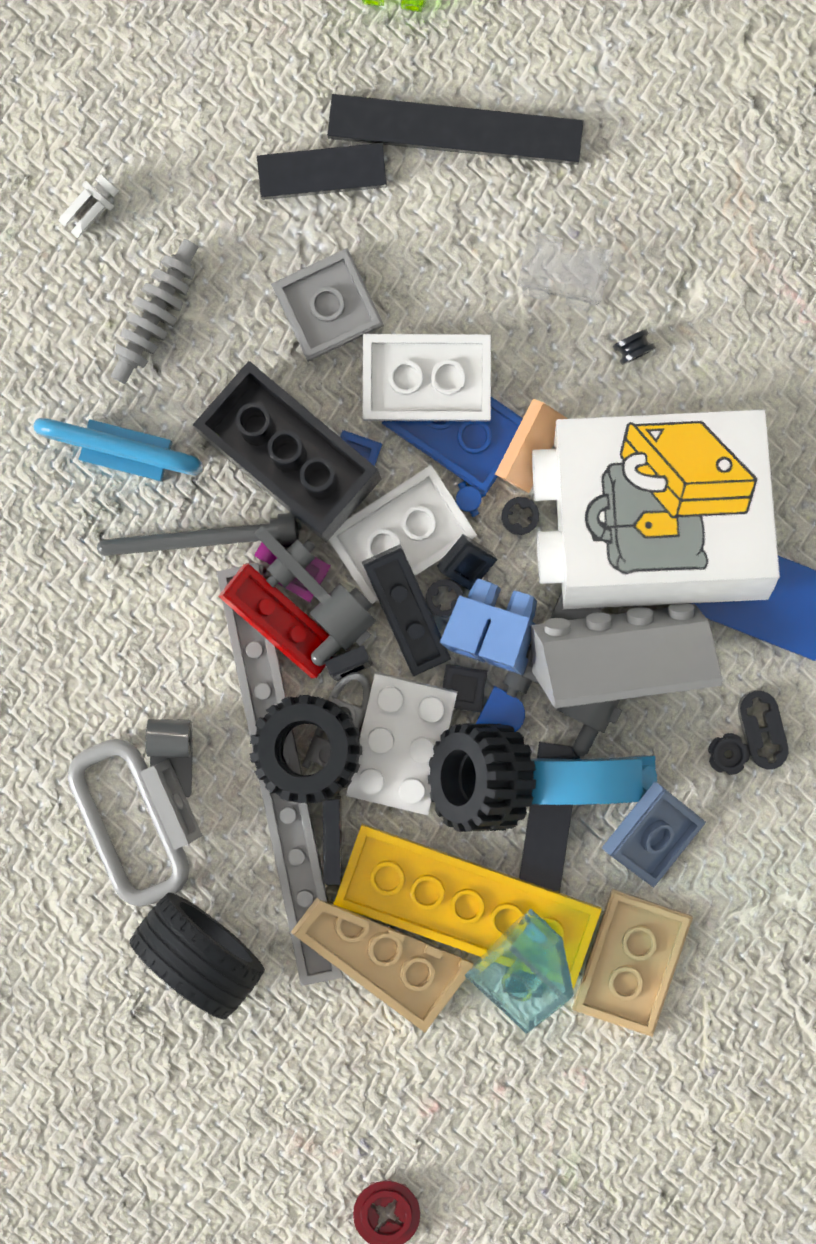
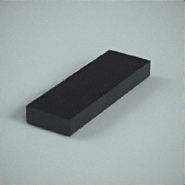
M383 143L257 155L262 200L387 187Z
M399 544L362 561V565L412 676L414 677L451 660L447 648L440 643L441 634L401 545Z

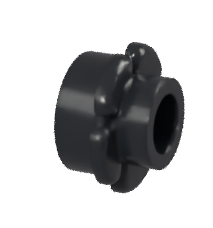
M726 733L722 738H715L708 748V752L711 754L709 758L711 767L719 773L724 771L728 775L738 774L744 769V764L750 758L748 745L743 744L741 737L733 733ZM727 750L732 751L731 758L725 757V752Z

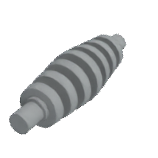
M183 239L175 255L173 254L172 257L164 256L161 263L168 268L167 271L155 269L151 275L153 279L160 283L159 286L156 287L145 283L141 289L142 292L152 298L150 302L137 296L134 299L132 305L144 312V314L140 317L132 312L128 313L126 321L135 326L136 329L134 332L125 328L122 329L120 337L128 341L126 347L119 344L115 347L114 353L119 355L117 358L119 361L110 376L115 380L126 384L134 368L136 369L137 366L144 368L148 360L141 356L142 352L146 351L154 354L158 349L157 345L149 341L150 337L153 336L164 340L168 335V332L157 326L159 321L166 325L174 326L177 318L165 311L167 306L177 311H180L183 302L174 297L173 294L176 291L186 296L189 290V286L183 283L181 279L186 277L192 280L195 274V270L191 268V261L199 247L193 242Z

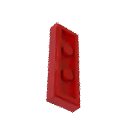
M249 563L244 564L218 597L309 677L317 678L326 665H315L311 660V655L330 635L276 587L273 588L266 581L267 579Z

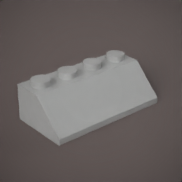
M670 604L666 608L659 609L636 607L628 610L627 613L613 615L592 613L582 619L552 618L545 621L544 624L531 625L532 672L554 708L722 686V674L709 621L695 604Z

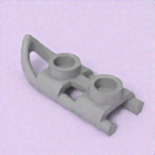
M352 672L339 680L328 698V701L337 704L344 712L351 716L352 722L359 732L364 722L371 692L368 679L360 672ZM352 680H358L363 687L361 708L337 699L344 686ZM318 726L302 764L303 767L308 769L311 762L324 767L330 757L331 745L329 738L328 740L321 738L324 731Z

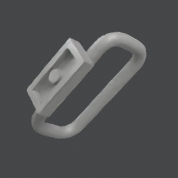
M120 739L101 742L75 756L68 770L67 778L70 790L112 886L119 897L128 904L141 907L160 901L169 892L174 894L179 892L188 880L189 864L183 846L190 844L203 835L170 760L167 759L148 768L137 747L128 741ZM112 756H120L128 764L172 865V875L170 878L142 890L136 889L129 882L84 777L85 771L89 766Z

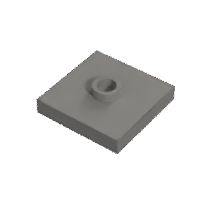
M348 248L271 284L308 362L362 337L363 334H368L384 326Z

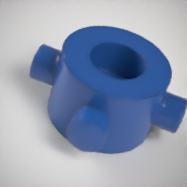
M465 481L459 483V491L455 501L458 507L464 512H470L472 517L479 515L480 513L477 508L480 506L481 498L487 495L472 486H467Z

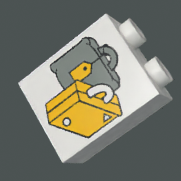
M765 409L557 419L553 449L532 450L535 501L557 500L558 531L537 532L539 583H562L563 609L769 599L779 579V565Z

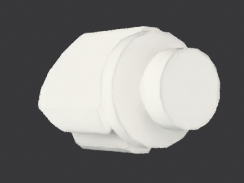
M102 174L95 179L97 182L95 187L87 181L82 184L85 190L59 219L63 226H67L93 197L98 200L72 230L71 233L77 238L91 226L106 208L109 211L114 208V205L107 198L110 195L115 197L119 190Z

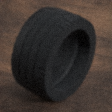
M171 892L167 893L156 903V906L152 908L148 916L140 923V926L137 927L129 941L130 946L142 962L164 983L196 1007L220 1019H227L241 1005L246 996L257 985L265 971L258 958L227 928L193 903Z

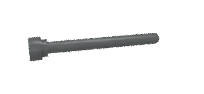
M292 513L278 514V517L275 519H270V523L104 539L97 544V551L102 556L256 542L260 540L254 533L261 526L283 547H289L296 540L299 541L298 522Z

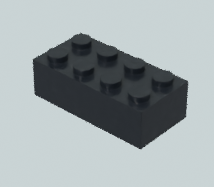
M250 361L245 364L193 423L194 428L201 437L326 543L382 480L379 470Z

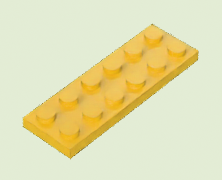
M363 823L361 824L333 904L573 990L602 910L599 906Z

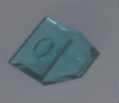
M529 909L515 921L464 975L526 1034L567 1003L574 995L563 939L532 909Z

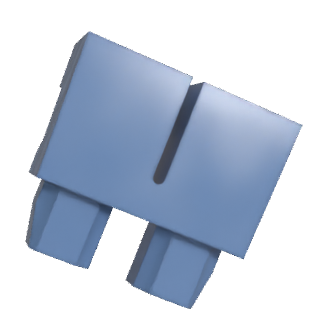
M477 579L469 592L468 598L459 595L440 643L451 652L484 663L486 661L490 665L524 675L528 663L526 654L531 642V625H536L533 619L537 600L531 595L513 591L507 609L497 608L495 605L501 588L491 582Z

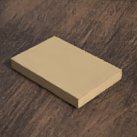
M611 889L572 1005V1010L653 1037L693 916Z

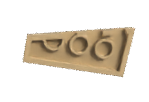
M319 898L315 899L291 931L295 937L424 1033L476 965L463 957Z

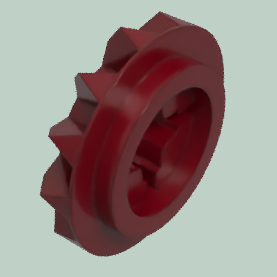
M390 1179L376 1183L371 1182L368 1187L358 1194L354 1205L353 1220L356 1230L369 1244L406 1243L413 1237L420 1222V1207L417 1197L408 1189L406 1184H400ZM395 1199L394 1214L398 1217V1220L394 1221L388 1218L378 1228L380 1212L376 1209V1206L386 1207Z

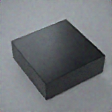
M462 534L437 567L442 574L471 590L476 580L482 579L498 559L493 552Z
M364 645L325 662L330 676L337 681L352 672H360L369 668L373 664Z
M446 664L442 688L458 691L454 705L455 709L481 713L488 671Z

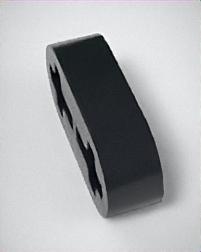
M761 690L747 692L738 703V716L745 743L748 745L750 759L761 768L767 770L776 769L782 766L789 754L778 704L775 698L767 692ZM758 697L760 703H767L769 706V710L764 711L762 715L765 726L760 728L756 716L747 714V708L753 706L752 699ZM767 732L770 743L779 745V751L773 753L774 760L768 762L766 757L758 756L757 749L763 747L761 733Z

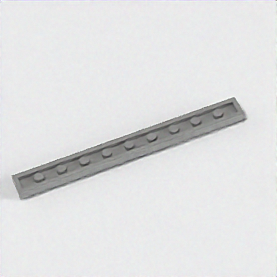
M259 563L250 564L261 574ZM242 566L216 571L220 592L224 590ZM222 600L251 739V734L255 735L258 729L255 726L258 719L265 717L268 713L266 710L271 705H278L282 702L281 699L286 698L276 647ZM292 729L284 741L283 756L288 767L295 773L302 775ZM259 780L300 984L304 986L343 978V972L291 933L316 898L328 902L308 803L281 799L279 795L271 793L265 788L266 784L263 780Z

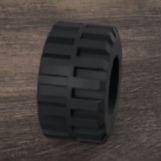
M299 695V697L281 699V703L278 705L273 704L266 710L268 713L264 718L258 719L255 724L258 727L256 734H251L250 744H253V753H250L251 763H255L257 770L254 772L258 780H263L267 790L279 795L281 799L286 801L318 803L326 799H332L339 795L343 788H347L351 784V778L354 773H358L361 765L358 764L359 757L362 755V746L359 742V737L361 736L358 728L354 726L353 719L347 712H344L340 706L326 699L310 695ZM302 724H313L320 727L327 734L331 745L327 764L321 771L312 775L295 773L288 767L283 756V745L287 735L296 726Z
M456 724L451 726L450 730H445L441 734V741H436L433 747L434 755L430 757L429 761L430 775H428V784L431 787L429 794L431 802H435V811L438 817H443L445 825L454 827V830L459 832L503 831L517 826L518 820H523L527 815L526 807H531L534 799L532 790L536 788V780H534L533 771H536L535 762L531 761L532 751L529 744H524L523 735L520 732H515L514 727L502 724Z

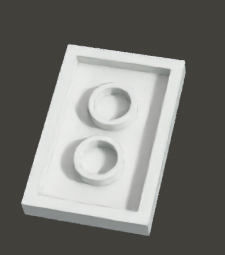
M363 334V421L491 420V334Z
M430 465L348 518L329 541L365 597L371 604H374L378 601V598L362 565V561L400 544L414 576H417L443 559L462 534L471 539L477 537V534L432 465Z
M375 672L359 739L362 746V755L359 757L358 764L361 765L358 773H354L351 778L352 782L348 786L346 796L428 815L431 806L429 794L431 787L428 784V775H430L429 761L430 757L434 755L433 747L436 741H441V734L445 730H449L458 691Z

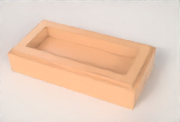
M533 399L495 475L518 489L530 493L533 487L532 450L552 449L556 420L567 418L547 404Z

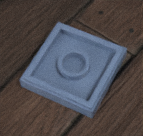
M655 781L602 846V849L654 888L705 825L706 821Z

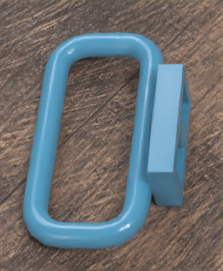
M38 418L33 425L34 431L43 437L82 447L79 460L161 482L165 469L188 475H198L203 470V463L198 458L170 450L172 441L169 439L90 419L87 428L48 418Z

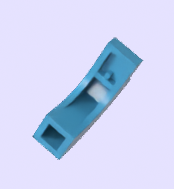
M639 755L599 759L531 758V761L535 762L536 771H533L536 788L532 790L534 798L532 804L587 805L639 802L655 781L657 782L655 756Z

